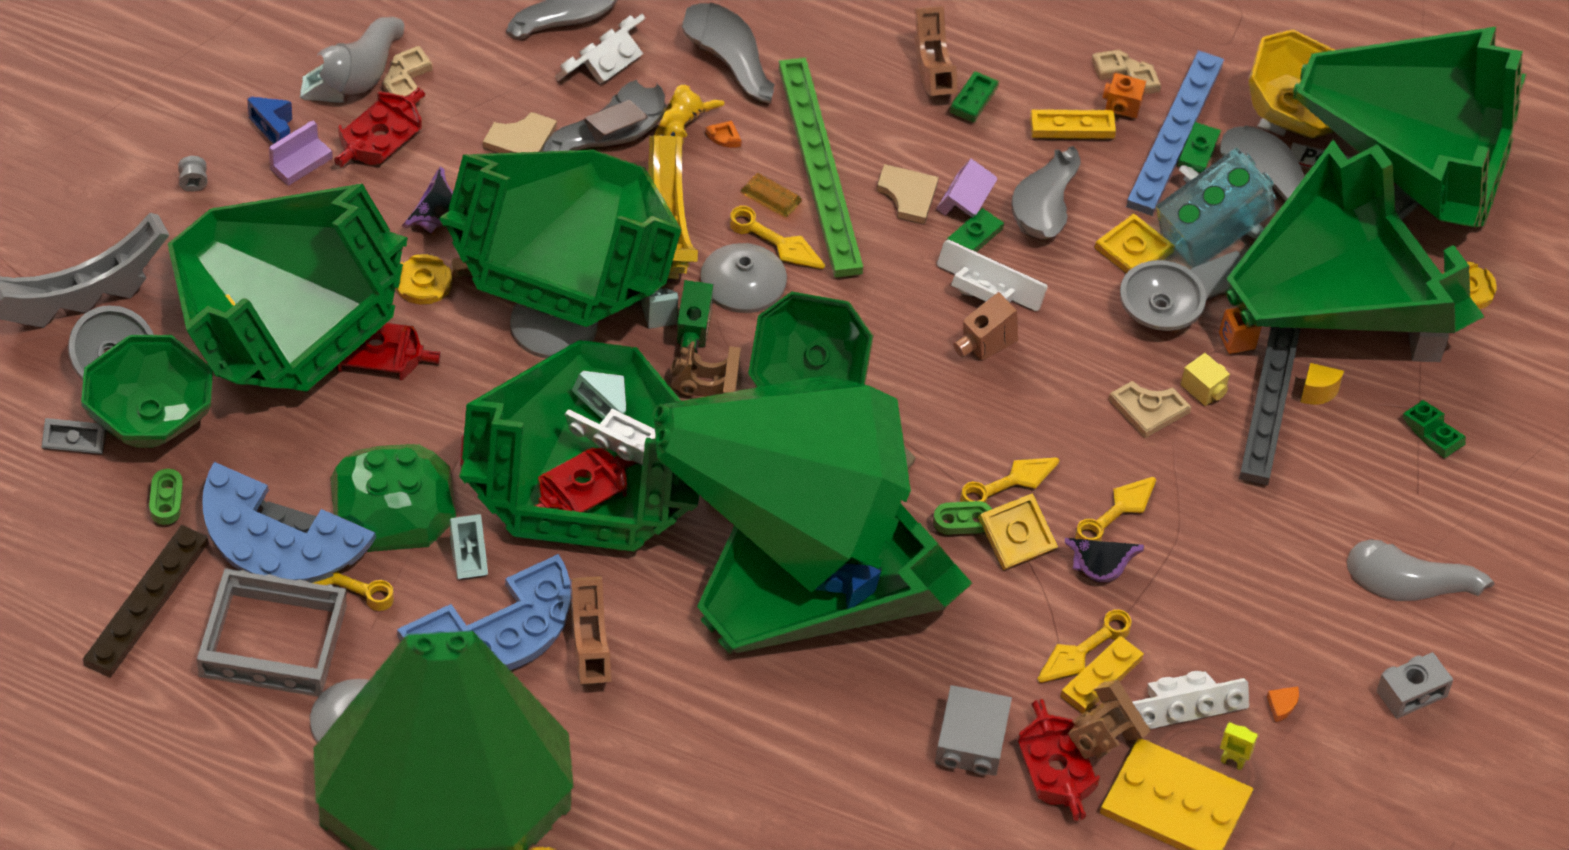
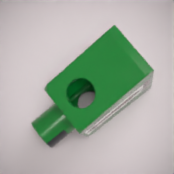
M684 280L677 323V343L681 344V348H687L692 341L695 342L694 353L698 352V347L706 346L712 315L713 284Z

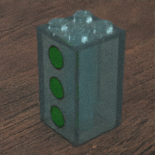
M1236 147L1156 205L1160 232L1168 241L1175 245V249L1192 268L1204 264L1276 212L1274 203L1276 197L1273 193L1274 183L1267 173H1261L1256 168L1255 161L1248 153L1243 154Z

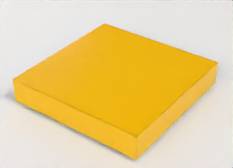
M1133 213L1097 240L1094 248L1127 274L1129 270L1141 263L1164 260L1174 252L1175 245Z
M1033 493L981 513L978 516L1003 571L1058 548Z

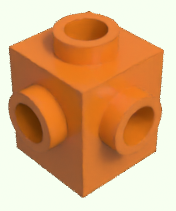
M1114 73L1112 83L1106 82L1102 99L1107 100L1105 110H1113L1116 114L1137 119L1147 81Z

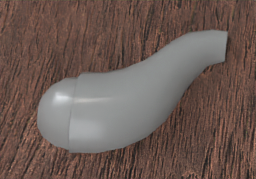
M545 0L518 12L508 24L506 32L514 39H525L532 32L585 23L605 14L618 0Z
M712 2L710 4L698 3L687 8L682 24L685 36L691 42L699 45V49L708 51L722 59L729 66L739 85L748 95L761 102L771 104L775 84L765 77L759 59L756 40L749 25L736 13Z
M380 17L370 24L359 40L349 44L337 43L321 50L318 55H322L324 64L319 75L323 81L331 88L338 90L339 93L345 94L363 93L374 87L383 75L392 42L400 39L403 35V20L396 17Z
M634 80L624 85L618 94L613 96L609 104L602 109L605 110L630 99L648 117L642 125L602 142H596L585 121L581 120L555 131L545 143L543 151L581 150L592 147L621 145L635 141L647 134L662 118L667 108L666 103H664L665 94L663 89L658 84L653 88L643 87L637 80Z
M1246 125L1229 129L1223 135L1220 150L1225 162L1230 163L1235 168L1241 167L1246 169L1250 176L1268 184L1285 201L1304 178L1295 155L1276 136L1264 130Z
M1074 146L1069 147L1065 152H1061L1060 149L1055 150L1054 159L1043 168L1023 179L1015 188L1011 201L1012 213L1021 232L1034 238L1049 239L1059 234L1065 227L1068 216L1066 213L1067 207L1064 202V191L1076 175L1081 164L1079 153Z
M1370 539L1358 543L1352 548L1347 558L1348 571L1353 576L1352 579L1380 597L1395 601H1417L1442 594L1465 591L1479 596L1488 586L1492 587L1495 585V582L1487 574L1472 566L1436 563L1417 559L1404 553L1395 545L1386 544L1381 540Z

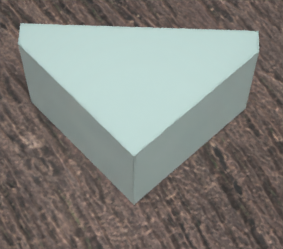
M323 64L303 76L300 93L302 99L344 102L345 93H339L338 90L331 88L319 75Z
M661 288L654 294L640 300L648 329L677 324V292L668 288Z
M583 371L579 374L572 391L598 416L604 420L611 409L625 414L624 376Z
M481 514L450 518V545L457 578L488 575Z

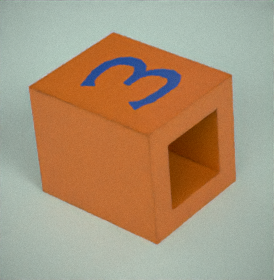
M1239 308L1225 310L1219 329L1220 337L1229 354L1255 350L1262 326L1255 325L1247 327L1240 316L1241 311Z

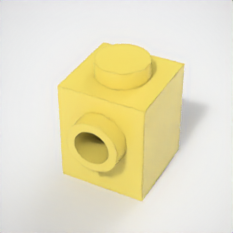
M1204 353L1184 368L1181 386L1204 406H1207L1214 400H1220L1227 393L1230 374L1224 366L1218 364Z

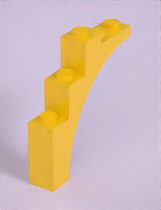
M653 135L649 136L648 173L682 229L668 279H679V273L687 274L689 262H698V250L693 247L690 241L685 220L682 187V137Z

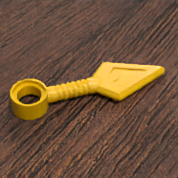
M737 206L732 210L730 227L735 233L748 234L753 232L777 246L781 261L818 269L825 268L824 262L802 236L782 237L755 221L756 214L750 207ZM745 216L750 222L741 224L735 218Z
M1057 457L1014 460L1011 473L1006 477L985 486L979 482H968L965 484L961 491L960 502L973 501L966 496L971 492L977 493L982 497L978 501L987 503L989 496L1014 485L1036 489L1059 464L1060 460Z
M1149 477L1114 488L1115 505L1097 520L1084 519L1080 521L1077 525L1075 539L1102 541L1104 529L1124 512L1144 513L1156 483V478ZM1092 530L1097 536L1087 538L1082 534V531Z
M336 571L332 577L313 582L320 585L335 584L366 597L369 608L375 611L387 610L394 602L393 587L384 580H375L368 585ZM377 591H384L388 594L383 600H375L371 597Z
M1119 609L1111 610L1105 615L1103 628L1078 646L1057 644L1039 674L1038 681L1043 683L1082 672L1085 669V656L1088 652L1109 638L1116 640L1119 636H1122L1125 639L1129 635L1131 628V617L1129 614ZM1120 620L1125 624V627L1121 630H1115L1110 627L1109 622Z

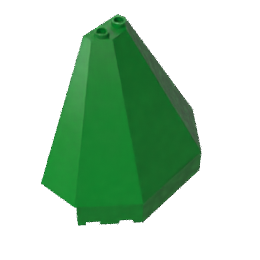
M1496 27L1312 53L1308 64H1303L1301 82L1296 83L1294 86L1293 99L1299 101L1359 153L1378 144L1393 164L1394 183L1439 221L1471 227H1484L1512 149L1514 139L1512 138L1514 124L1518 119L1521 104L1520 94L1526 79V74L1521 73L1523 51L1495 46Z
M1332 140L1227 277L1229 290L1225 292L1230 304L1233 307L1237 305L1240 309V316L1247 327L1255 325L1264 327L1455 334L1457 331L1484 318L1483 313L1470 297L1469 265L1456 247L1452 245L1444 250V273L1442 274L1395 212L1393 164L1378 144L1347 159L1334 140Z
M595 150L463 154L449 211L439 217L442 225L446 226L453 239L452 243L462 262L468 266L473 276L472 280L478 290L584 327H588L654 294L662 286L666 285L682 230L645 167Z
M363 183L211 208L167 245L186 330L216 377L242 385L250 384L261 387L308 391L393 318L395 311L393 298L395 288H399L403 268V264H400L403 247L407 246L408 237L390 232V228ZM225 295H230V297L235 303L234 306L231 304V302Z
M578 340L466 404L462 453L464 462L459 478L474 489L478 494L477 498L492 514H496L505 523V528L513 537L635 551L643 546L644 542L653 535L660 534L674 524L680 516L698 507L700 495L657 458L655 438L647 437L644 444L642 466L637 463L625 471L627 496L624 497L622 495L623 491L585 512L535 506L539 501L538 477L590 448H600L592 440L584 436L582 438L575 436L569 430L565 413L571 410L598 424L603 421L600 416L572 391L581 372L588 371L624 376L626 412L624 415L655 429L653 420L655 408L659 404L681 401L637 347ZM608 448L605 449L614 457L618 456L621 459V457L616 452ZM578 477L575 479L579 483H587L590 481L589 478Z
M823 375L659 404L655 408L653 420L657 458L811 593L845 563L857 564L862 562L878 570L880 569L883 562L880 553L885 541L891 542L899 519L895 518L901 501L907 502L911 492L897 398L869 385Z
M900 503L895 518L899 519L891 542L885 541L880 553L883 562L876 591L855 607L847 609L846 593L819 591L816 589L811 593L736 526L731 531L697 607L704 615L700 620L712 633L715 630L719 632L722 636L718 640L719 643L731 654L733 651L739 653L943 610L973 583L920 522L918 523ZM862 562L857 563L858 565H867Z
M474 631L407 634L313 748L315 800L318 804L319 825L326 831L329 829L339 836L341 842L352 850H527L532 844L536 845L552 829V825L562 815L565 816L571 810V796L574 783L569 733Z

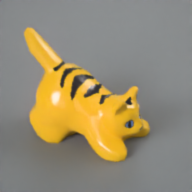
M688 85L677 86L654 135L681 136L683 144V138H686L688 135L684 130L686 124L696 119L701 113L723 107L725 103L722 100H712L703 103L700 96L692 92Z

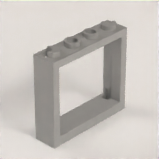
M224 569L197 657L199 677L319 697L324 690L347 607L346 589L332 587V585L309 583L305 580L278 578L275 575H260L248 573L244 570ZM233 595L333 612L317 669L216 652Z

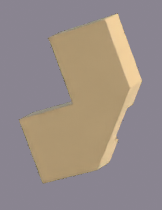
M420 46L394 55L389 73L383 82V90L385 92L408 96L417 88L412 78L432 70V62Z
M1120 50L1092 55V63L1099 80L1113 78L1114 73L1146 80L1144 94L1160 92L1161 84L1152 65L1144 61L1139 63L1128 58V54Z

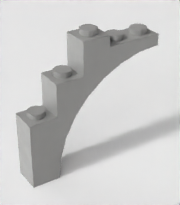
M149 213L120 242L100 255L79 265L35 277L11 278L0 276V319L45 328L59 308L87 313L103 293L131 298L146 279L142 270L170 236L160 216Z

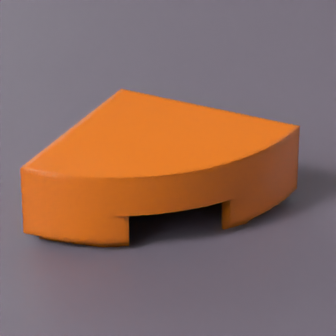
M733 121L706 127L705 133L714 143L728 148L741 147L742 140Z
M1298 686L1268 691L1267 699L1275 722L1286 719L1295 709L1299 698Z

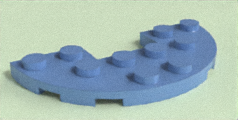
M216 462L213 463L206 478L202 505L208 533L221 552V555L239 571L244 570L248 573L260 575H275L278 578L305 580L313 583L332 577L334 572L348 564L349 566L354 564L364 555L376 539L375 532L323 509L318 513L308 532L304 533L256 512L269 491L268 485Z
M559 554L506 578L505 586L517 603L466 626L453 605L450 604L398 628L397 637L402 641L407 634L474 631L509 670L523 666L544 653L559 637L566 624L570 611L571 591L570 579L565 564Z

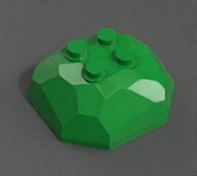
M791 291L758 315L748 374L757 387L823 375L866 384L874 336L850 301Z
M128 335L84 367L81 404L88 416L123 443L137 448H154L165 444L208 414L212 400L213 371L206 362L173 335Z
M420 444L385 445L356 450L340 461L330 477L333 514L375 532L376 539L367 552L429 547L450 527V518L456 517L451 467L436 453Z

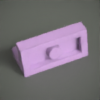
M310 121L269 147L270 170L289 186L332 159V150L318 139L317 124L314 121Z
M970 159L957 173L936 209L946 215L956 205L969 216L974 217L997 181V177L973 159Z

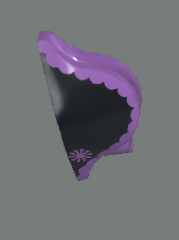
M441 166L436 171L417 207L403 223V227L408 228L420 225L432 233L435 228L443 226L439 217L449 211L453 191L446 182L444 169Z
M1065 538V544L1074 551L1073 570L1084 571L1085 575L1090 579L1101 583L1117 579L1123 573L1127 563L1134 556L1144 551V545Z

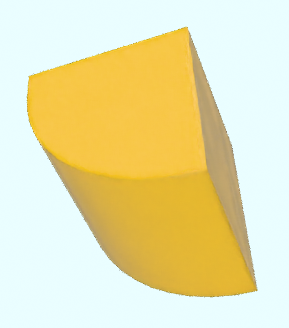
M1310 363L1300 402L1319 405L1331 401L1339 391L1344 371Z

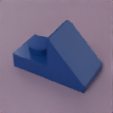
M250 97L247 99L249 119L272 144L291 133L290 127L287 124L292 120V104L290 101L261 97Z
M845 563L817 587L816 590L846 593L847 609L855 607L876 591L881 575V567L878 570L868 565Z

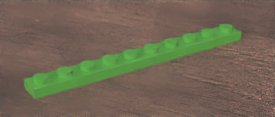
M806 58L779 60L778 68L834 277L863 274L861 256Z

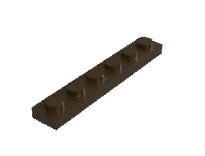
M183 525L179 527L84 656V666L107 677H112L206 548L208 536Z

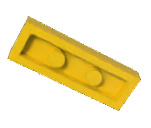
M1031 110L1030 113L1032 138L1115 139L1116 127L1113 110Z
M1119 636L1061 690L1060 697L1080 713L1088 712L1100 700L1094 689L1103 682L1119 680L1120 682L1143 660L1144 653L1122 636Z

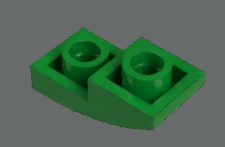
M1422 400L1404 412L1403 419L1422 441L1443 458H1446L1465 445L1466 436L1444 422L1445 413Z

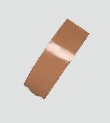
M944 6L915 8V48L924 89L930 96L958 94L957 67L950 61L946 44Z
M602 576L571 578L572 629L580 684L611 682L610 650L605 630Z

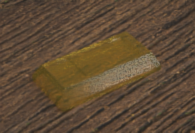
M758 172L740 190L741 193L785 218L803 200L797 194Z

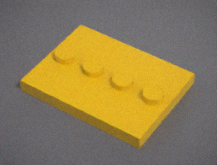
M1137 739L1101 807L1100 814L1179 850H1224L1254 788L1145 739Z

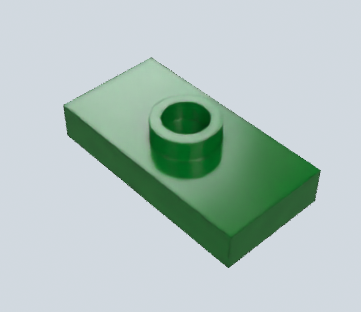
M974 71L950 106V113L975 123L998 89L999 81Z
M1195 122L1179 159L1178 167L1183 165L1194 169L1197 173L1205 174L1219 140L1221 130Z
M982 208L946 240L953 241L974 252H978L1003 230L1004 222Z

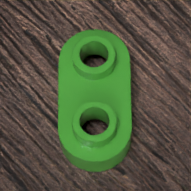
M162 469L155 473L152 478L149 504L150 516L158 524H172L181 515L183 480L181 474L176 470Z
M981 501L943 503L935 509L933 525L940 533L947 535L983 533L985 531L981 523L975 522L973 519L978 518L981 513L992 508ZM943 520H950L952 523H946Z

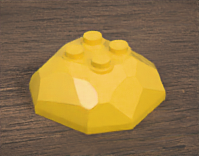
M1293 29L1262 37L1248 81L1252 104L1257 114L1280 128L1312 139L1334 133L1331 128L1299 101L1293 99L1294 86L1296 83L1301 82L1303 64H1308L1311 54L1333 51L1334 49Z

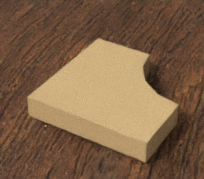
M531 112L525 119L516 123L502 124L494 122L483 140V148L497 153L542 152L545 143L557 128V120Z
M884 164L877 185V191L886 194L895 202L898 209L897 218L925 224L939 177Z
M1133 381L1111 392L1108 399L1144 438L1188 415L1191 411V406L1174 388L1164 391H1151L1140 387Z

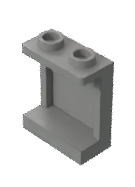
M951 685L935 763L950 769L959 768L974 771L980 775H997L1012 697Z

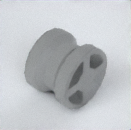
M187 156L179 161V185L181 188L191 192L205 188L208 183L206 161L198 156Z

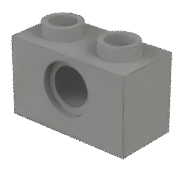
M1432 652L1425 656H1415L1408 663L1397 668L1393 666L1386 669L1381 675L1377 693L1395 718L1398 719L1448 697L1453 678Z

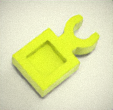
M1229 722L1220 745V749L1225 750L1221 757V762L1225 764L1227 759H1232L1237 762V769L1241 770L1246 760L1249 761L1253 753L1258 734L1251 732L1244 726H1237Z

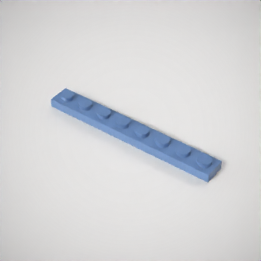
M1198 50L1127 200V208L1153 216L1183 152L1193 125L1197 122L1224 62L1223 58Z

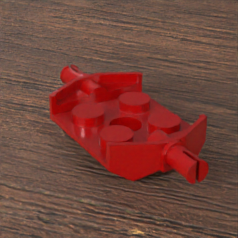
M419 87L408 96L379 91L377 93L378 100L343 130L341 125L338 126V136L344 151L334 158L335 163L338 166L340 165V167H343L351 159L355 161L358 159L368 165L382 163L422 128V118L415 104L425 97V92L422 89L420 90ZM378 131L387 133L386 135H374Z
M386 323L336 367L338 372H342V365L399 373L400 380L403 381L418 366L419 362L439 364L441 351L424 350V345L420 344L417 331L413 326ZM375 339L383 342L378 346L369 344L371 340Z
M590 448L538 477L539 501L535 506L585 512L623 491L622 495L625 497L627 496L625 471L627 468L637 464V462L633 460L626 461L618 456L614 457L604 448ZM578 477L589 478L590 481L587 483H579L575 479Z
M1039 699V702L1035 700L1031 705L1037 719L1023 729L1018 737V744L1035 791L1040 800L1050 805L1065 804V807L1069 806L1073 820L1078 821L1079 818L1082 820L1086 817V813L1081 800L1089 797L1098 787L1100 776L1097 775L1095 777L1089 758H1083L1068 734L1075 726L1073 719L1050 715L1044 700ZM1059 761L1065 765V768L1056 770L1049 763Z

